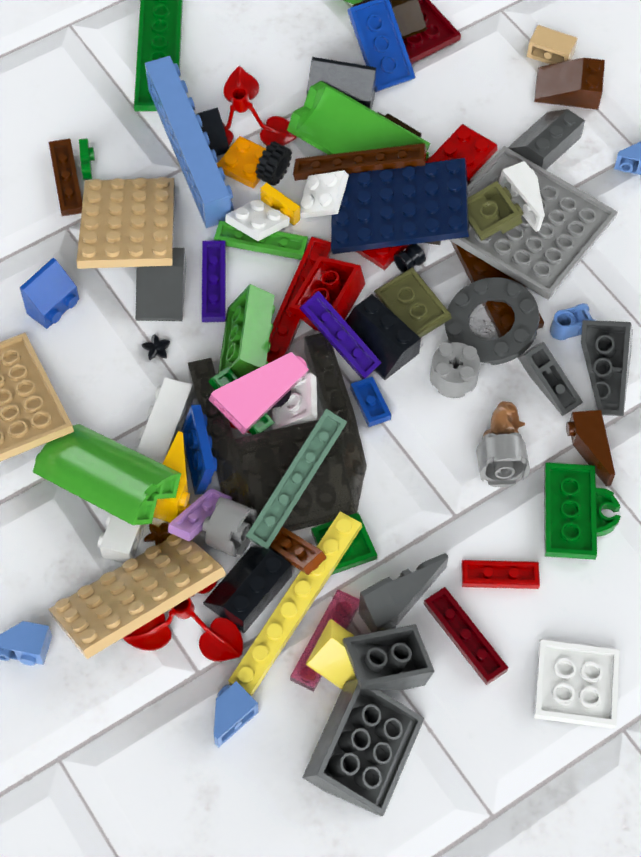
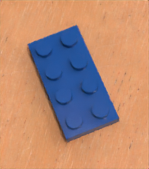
M372 0L347 9L366 66L376 67L375 92L415 79L416 77L390 1Z

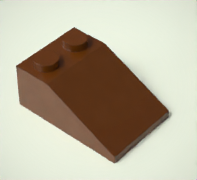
M579 58L538 67L534 102L598 110L603 91L605 60Z

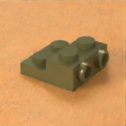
M498 181L468 197L469 224L481 241L498 231L504 234L522 223L521 216L523 211L518 203L513 204L509 190L506 186L502 188Z

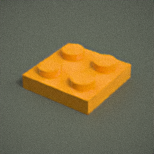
M239 136L219 160L217 167H222L224 175L254 189L260 181L256 177V170L258 169L256 167L260 163L259 158L263 156L262 152L266 151V148Z

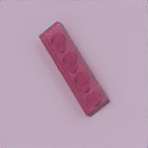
M339 589L337 590L293 670L290 681L313 692L315 691L322 676L307 666L306 662L330 619L346 630L348 629L359 608L360 599Z

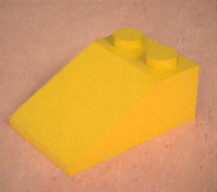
M180 431L177 432L163 461V465L181 473L176 498L157 499L153 516L169 523L191 505L189 503L190 493L188 490L183 432Z

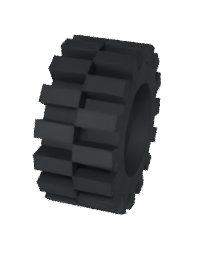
M271 142L270 145L266 146V151L262 152L263 156L259 158L260 163L256 167L258 168L256 170V177L275 186L280 183V179H283L284 173L286 174V169L290 166L289 161L292 159L291 149L277 142Z

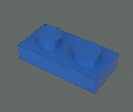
M373 376L350 384V390L368 427L391 420V413Z

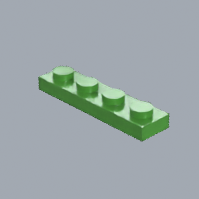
M219 221L214 241H225L226 246L301 260L307 248L308 237L277 231L257 241L225 221Z

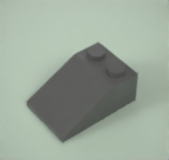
M173 248L172 266L137 267L136 321H183L186 277L185 248Z
M416 624L347 637L342 640L360 689L402 691L426 685L435 672Z

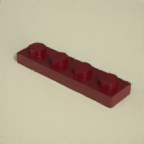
M446 587L424 600V606L486 686L508 671L509 667Z

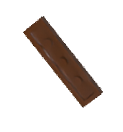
M71 139L49 142L61 214L62 216L82 213V198Z

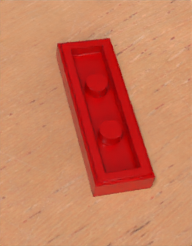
M462 560L461 563L462 587L539 589L540 587L539 562Z

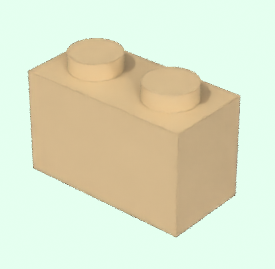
M538 25L529 41L527 57L550 65L570 61L574 55L578 38Z

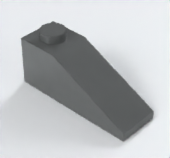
M544 342L536 344L517 357L530 378L562 416L583 403Z

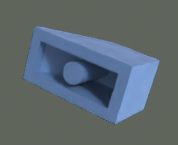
M237 681L231 686H224L217 694L214 742L218 748L259 713L258 703Z

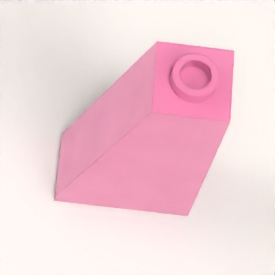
M290 352L214 390L210 395L209 401L244 435L305 377L309 370L306 367L307 363L302 357L295 356Z

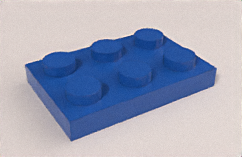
M191 405L181 429L195 495L205 493L208 485L211 484L213 473L217 471V459L213 457L211 451L212 438L207 434L206 429L207 416L203 414L201 405Z

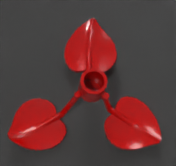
M238 66L232 72L223 89L224 97L229 102H232L228 123L226 126L223 123L228 146L234 138L233 133L228 129L231 127L235 110L243 113L250 109L260 127L263 128L260 132V139L266 146L270 145L271 142H277L284 146L295 140L297 136L287 131L289 125L287 119L273 116L267 120L266 125L261 121L253 108V104L249 101L258 94L259 84L241 66Z
M218 581L214 582L213 584L209 585L208 587L204 588L198 593L206 594L210 592L216 586ZM191 597L171 608L172 610L168 612L169 617L167 620L163 613L123 637L128 644L135 648L147 651L158 650L167 645L171 640L172 633L167 625L172 623L174 616L180 619L192 617L206 631L199 639V647L207 659L222 662L239 658L243 653V638L237 626L229 619L219 617L213 620L209 628L194 612L195 607L190 599Z

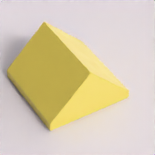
M330 619L309 656L306 665L342 690L346 681L356 679L342 640L355 635Z

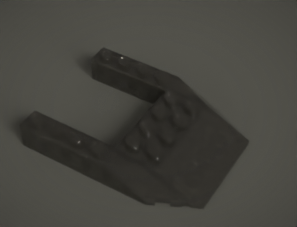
M322 333L305 337L304 352L310 371L317 378V393L323 412L328 409L347 421V424L283 524V527L289 531L334 521L340 511L348 516L357 513L367 467L354 410L333 346ZM207 358L189 362V379L191 384H193L195 401L197 405H201L203 414L207 416L206 429L207 434L212 438V455L217 459V471L215 474L220 492L231 496L235 502L255 509L259 516L319 420L234 439L229 420L209 401L211 393L215 390L208 382L216 375L212 359Z

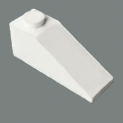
M525 161L502 169L499 184L502 188L507 187L512 196L511 201L513 204H519L523 211V217L536 232L539 231L545 214L537 175Z

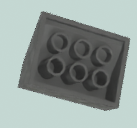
M357 679L346 681L302 778L327 793L379 816H384L425 718L381 690L360 689Z

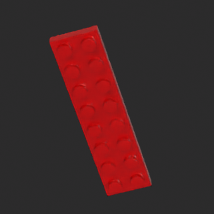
M462 124L426 163L465 158L468 182L497 151V144ZM408 245L356 252L385 271L394 261V255L399 251H403Z

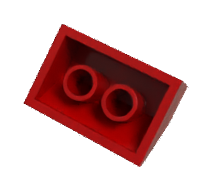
M319 256L289 305V310L314 330L319 331L299 308L315 292L319 291L345 320L365 286L361 265Z

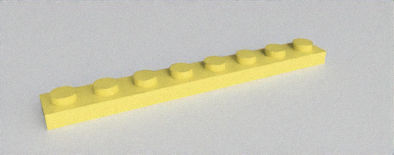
M341 511L317 545V548L322 550L327 558L309 575L300 571L229 678L228 682L230 685L237 681L252 697L361 530V522Z

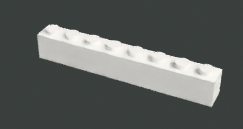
M164 378L162 386H158L156 389V402L148 410L147 425L142 426L139 435L140 443L138 447H134V451L163 464L177 432H181L194 398L193 384ZM108 513L106 520L107 529L105 533L102 532L98 540V547H100L102 558L121 563L134 559L146 524L131 525Z

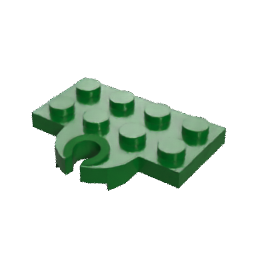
M545 462V557L596 560L597 537L611 533L618 525L621 516L606 517L601 512L604 509L619 512L621 507L614 497V492L604 488H596L595 466Z

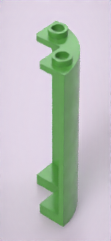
M322 81L310 87L304 106L292 113L287 128L288 132L328 155L425 143L428 150L431 144ZM429 152L426 153V160L429 157Z
M81 424L72 425L74 432L46 443L41 452L36 456L33 473L131 525L152 524L157 499L176 498L181 477L180 472Z

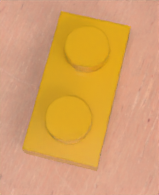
M265 183L260 188L261 201L290 217L292 225L300 221L299 205L268 183Z

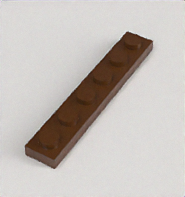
M425 143L297 158L295 159L293 176L295 181L307 180L309 175L343 170L347 174L405 168L407 166H425L427 149Z

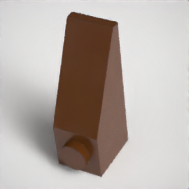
M602 411L572 412L570 421L566 423L567 436H571L573 446L588 465L595 466V473L605 486H611L615 471Z

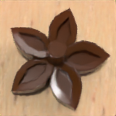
M168 522L162 523L159 527L149 524L151 533L144 538V542L155 541V545H158L167 540L168 536L171 535L168 532Z

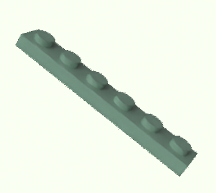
M328 409L324 411L250 528L246 538L262 548L268 549L347 424V421Z

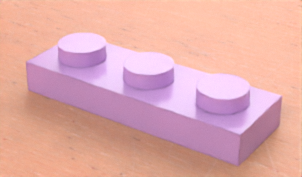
M210 488L168 524V532L190 542L202 531L204 520L208 516L211 517L217 500L220 497L232 500V497Z

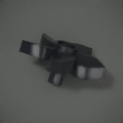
M154 334L151 338L152 343L146 342L141 344L144 349L150 350L148 353L149 360L153 359L156 355L161 358H167L165 349L170 344L169 340L163 339L159 341L158 336Z

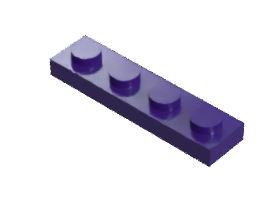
M202 241V322H226L225 241Z
M319 291L315 292L299 307L361 379H365L381 364L380 360Z

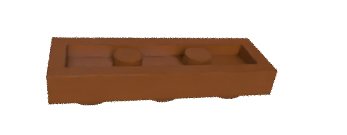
M283 526L268 548L307 575L317 569L327 558L322 550Z

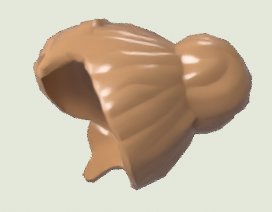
M502 401L498 404L492 413L490 429L486 430L483 436L488 433L496 435L519 433L518 428L525 426V422L519 421L518 410L512 402Z

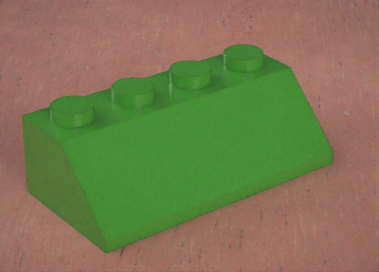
M250 284L227 308L218 373L229 367L237 378H240L268 364L267 353L271 347L269 337L273 329L271 321L275 311L274 294Z

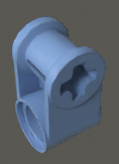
M585 303L559 310L554 315L550 334L557 340L575 337L582 334L583 320H596L592 319L589 313V306Z

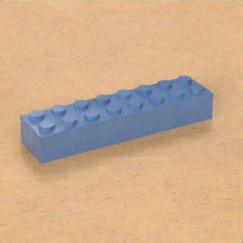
M170 56L146 62L148 91L206 228L218 225L219 221H225L226 214L234 211L231 201L233 194L230 186H226L224 183L225 175L222 167H217L216 163L218 160L214 149L210 150L208 146L210 145L207 132H202L201 118L199 114L195 115L193 111L195 110L192 97H187L188 89L185 81H181L179 78L181 74L178 64H173Z

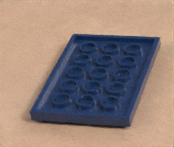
M460 158L426 163L425 166H407L405 168L348 174L349 177L339 212L332 215L331 250L333 254L469 237L466 159Z

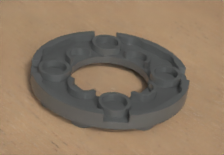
M493 277L475 281L460 290L447 308L452 318L445 322V330L449 342H458L475 347L480 363L498 365L514 360L532 345L537 336L540 321L537 303L533 295L523 285L510 279ZM487 301L504 302L512 308L515 314V321L511 330L497 339L486 340L480 338L469 327L471 313L478 305Z

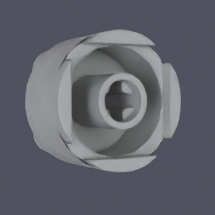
M444 342L435 351L432 358L430 381L441 395L449 398H461L466 393L475 389L480 370V359L476 348L458 342Z
M488 433L482 437V442L476 449L482 481L485 479L488 481V485L493 487H508L515 485L516 480L521 477L522 480L527 478L530 473L526 445L521 434L496 435Z
M220 497L216 502L215 510L211 517L208 516L202 526V530L206 532V544L234 557H237L236 553L239 555L243 554L251 540L246 538V535L252 527V523L254 524L258 517L257 511L228 498Z

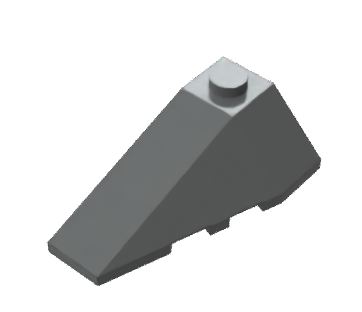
M583 320L581 346L597 408L602 411V415L624 416L633 335L631 322Z
M446 553L421 563L414 572L406 569L400 573L397 579L392 581L390 577H387L360 592L358 614L369 630L373 633L396 628L398 623L446 569L448 555Z

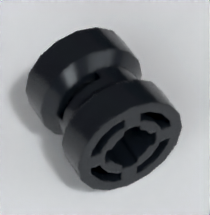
M410 244L406 247L405 251H399L394 255V262L402 273L426 261L425 254L418 244Z

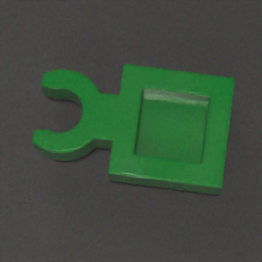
M88 138L79 139L83 180L92 179L91 161L95 160L94 148L89 147Z

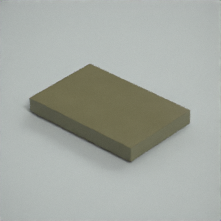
M413 267L374 291L378 300L420 338L452 319L449 311Z

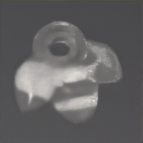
M482 306L476 312L474 318L470 317L469 327L476 336L486 340L496 339L499 336L493 321L486 312L485 306ZM482 334H487L489 337H488V338H484V337H482L481 335H482Z

